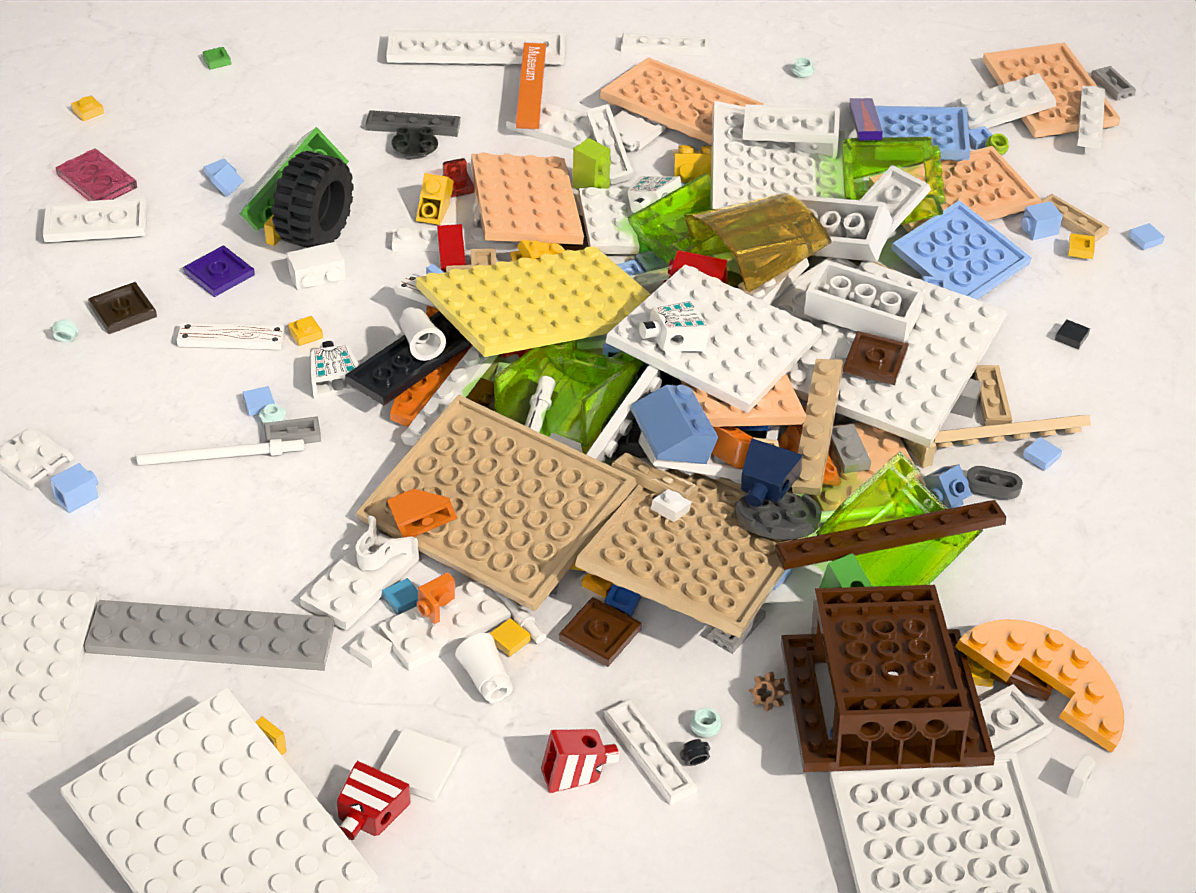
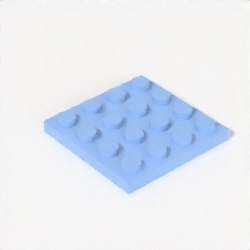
M875 106L883 130V139L875 140V158L882 160L904 159L907 161L916 159H927L929 161L952 160L955 162L970 160L967 107Z
M960 200L895 241L891 248L894 253L922 276L948 278V290L976 300L1028 266L1032 258Z

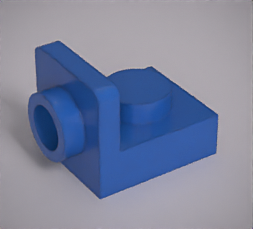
M613 584L604 603L632 617L642 596Z

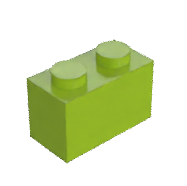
M587 138L573 148L574 188L579 190V188L589 187L597 189H608L610 187V148L590 138Z

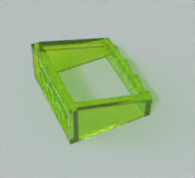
M883 137L881 140L848 138L842 140L845 199L860 200L868 192V190L864 191L865 176L885 172L891 165L900 168L924 161L925 179L931 191L900 225L944 214L943 204H946V197L943 190L945 185L942 177L941 153L939 146H934L932 137Z

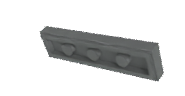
M369 110L366 130L396 132L400 127L419 130L423 127H429L433 130V135L458 137L461 119L460 116Z

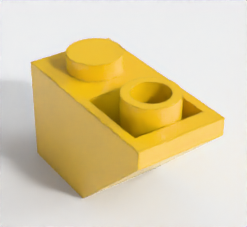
M424 173L416 217L417 222L441 225L450 205L454 183L452 179L446 176Z

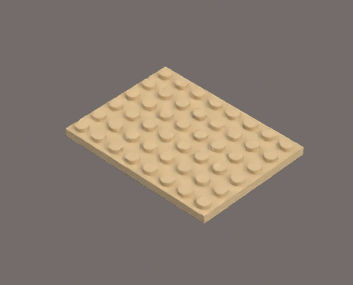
M457 395L357 510L356 515L359 520L368 525V517L373 516L376 519L378 530L395 539L403 538L387 502L388 499L411 489L449 497L457 519L416 536L418 551L535 612L575 563L577 556L610 519L637 483L635 477L463 396Z
M669 468L665 471L699 487L697 495L691 500L689 512L677 521L672 522L650 509L652 500L659 496V494L638 485L577 556L575 566L589 574L604 578L617 586L636 592L644 598L661 603L671 610L684 613L699 622L707 623L726 634L740 638L786 571L775 552V544L798 539L781 540L767 538L754 534L742 527L735 517L736 501L746 494V492L741 490V484L733 482L729 478L720 477V479H712L705 474L694 473V475H688L678 469Z

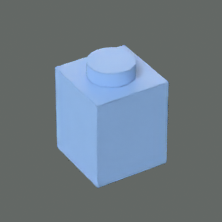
M1051 201L1027 206L1021 220V226L1032 240L1058 235L1063 215Z
M80 463L50 478L54 498L68 513L99 498L96 488L98 485L97 477L91 470L87 471Z

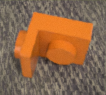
M447 572L418 587L417 608L421 615L428 617L434 625L440 622V606H445L455 599V579Z

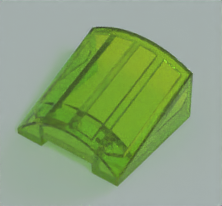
M706 173L627 217L629 224L644 245L656 257L669 264L670 259H675L677 250L714 257L772 245L765 211L762 207H757L725 227L710 224L711 182L709 175Z
M577 340L535 347L494 376L496 412L525 426L531 407L530 399L536 392L539 378L542 376L551 377L555 380L556 385L551 396V408L546 411L540 433L548 437L555 433L581 443L582 448L586 447L633 380L644 361L622 350L613 357L577 349Z
M900 451L851 494L833 512L816 534L822 535L948 508L916 478L921 470ZM983 530L855 555V558L872 587L930 585Z

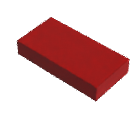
M462 224L438 225L437 233L441 270L446 273V266L466 265Z

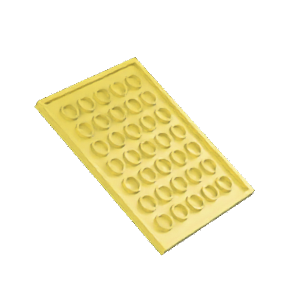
M586 247L584 250L578 251L566 250L563 253L554 255L543 254L540 259L520 258L518 261H500L494 265H476L470 269H452L446 273H428L426 276L416 277V287L484 357L607 334L651 295L596 247Z

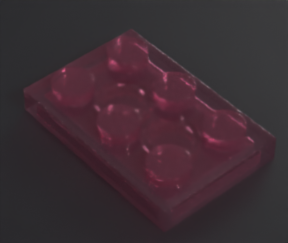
M96 148L55 167L57 175L88 201L114 200L138 188L137 182L132 176Z

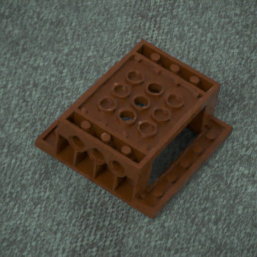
M935 585L815 588L811 634L781 635V648L803 772L994 766L995 754L967 655L955 648L961 638L960 630L947 629ZM814 663H827L835 700L832 740H828ZM888 672H897L898 675H891Z

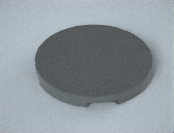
M787 492L779 502L764 499L759 507L751 506L746 502L745 497L747 493L736 501L735 517L739 524L748 531L763 537L781 540L798 539L811 535L820 526L821 508L814 499L806 494L799 496Z

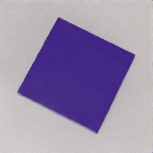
M224 245L183 267L184 274L213 297L255 276L254 268Z

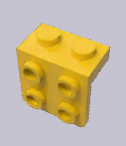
M678 145V149H673V156L675 157L674 176H680L681 182L711 183L710 145L701 146V150H695L691 145Z

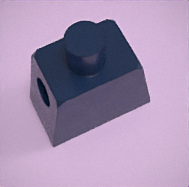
M752 438L741 475V490L747 493L745 497L746 502L754 507L761 506L764 499L779 502L800 476L803 455Z

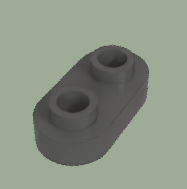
M985 466L971 467L966 477L970 490L1004 499L1017 498L1021 493L1023 485L1022 479L1017 474Z

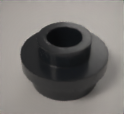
M694 739L683 745L684 749L679 753L687 766H695L710 758L709 751L711 748L708 742Z

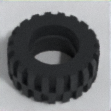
M303 151L288 161V166H285L282 170L281 178H278L276 184L278 186L276 192L274 191V204L272 205L274 229L283 241L309 248L331 243L339 238L341 230L346 226V219L350 215V206L353 203V177L345 162L339 158L313 151Z

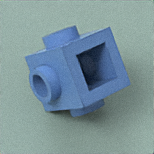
M960 464L943 466L923 477L928 489V496L936 504L937 508L947 507V509L960 507L964 504L962 500L972 495L968 480L964 476Z

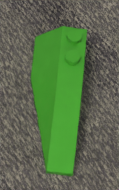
M317 127L300 138L266 177L239 214L255 231L263 228L264 224L273 215V195L278 186L276 185L278 178H281L282 170L285 166H288V161L295 157V155L303 151H313L339 158L346 165L349 162Z

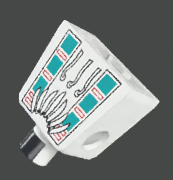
M640 176L628 189L631 211L636 215L661 214L684 199L680 176Z
M684 298L655 305L652 308L649 321L640 323L639 332L643 339L654 338L664 351H705L710 327L690 298Z
M325 341L320 345V349H314L311 352V380L314 398L358 391L346 384L345 375L359 366L348 345L336 346L333 341Z

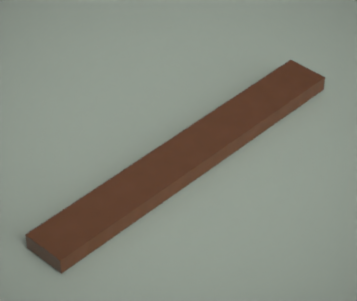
M990 500L775 544V552L784 570L840 559L852 553L855 556L1006 525V515L996 500Z

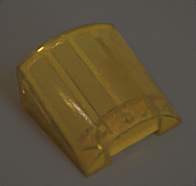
M779 193L684 215L694 249L700 252L721 239L736 257L745 290L748 292L753 291L832 243L830 236L816 216L800 200L787 193Z

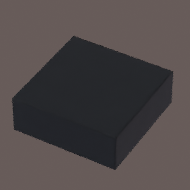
M1066 319L1056 333L1055 340L1079 349L1088 337L1090 328Z

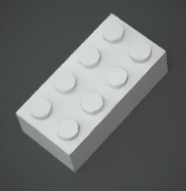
M792 195L777 237L781 245L801 241L806 255L877 262L893 220L883 202Z
M825 260L807 289L804 314L854 331L905 343L920 315L924 290Z

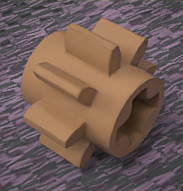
M774 672L766 673L765 678L761 675L754 677L757 684L754 688L749 689V692L753 693L755 699L753 704H764L765 711L772 710L773 704L776 707L784 706L782 698L784 695L790 694V691L785 690L783 684L786 679H774ZM766 687L772 691V696L771 693L766 692Z

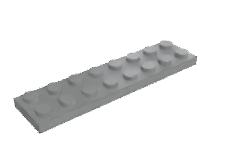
M99 600L84 646L86 653L325 671L335 624L334 619L327 616Z

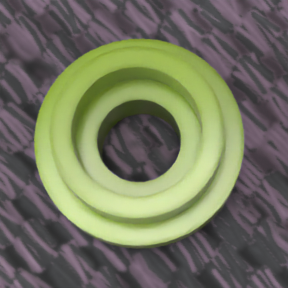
M995 133L988 137L986 147L993 146L1000 155H1004L1009 149V141L1003 134Z

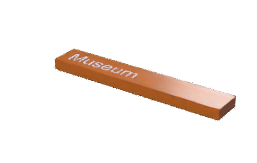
M524 43L516 128L539 129L546 43Z

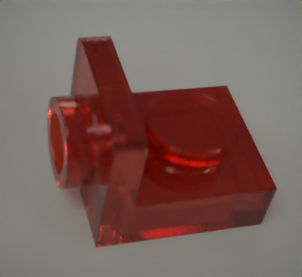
M460 158L443 162V176L449 177L454 181L451 197L474 193V184L467 173L466 159Z

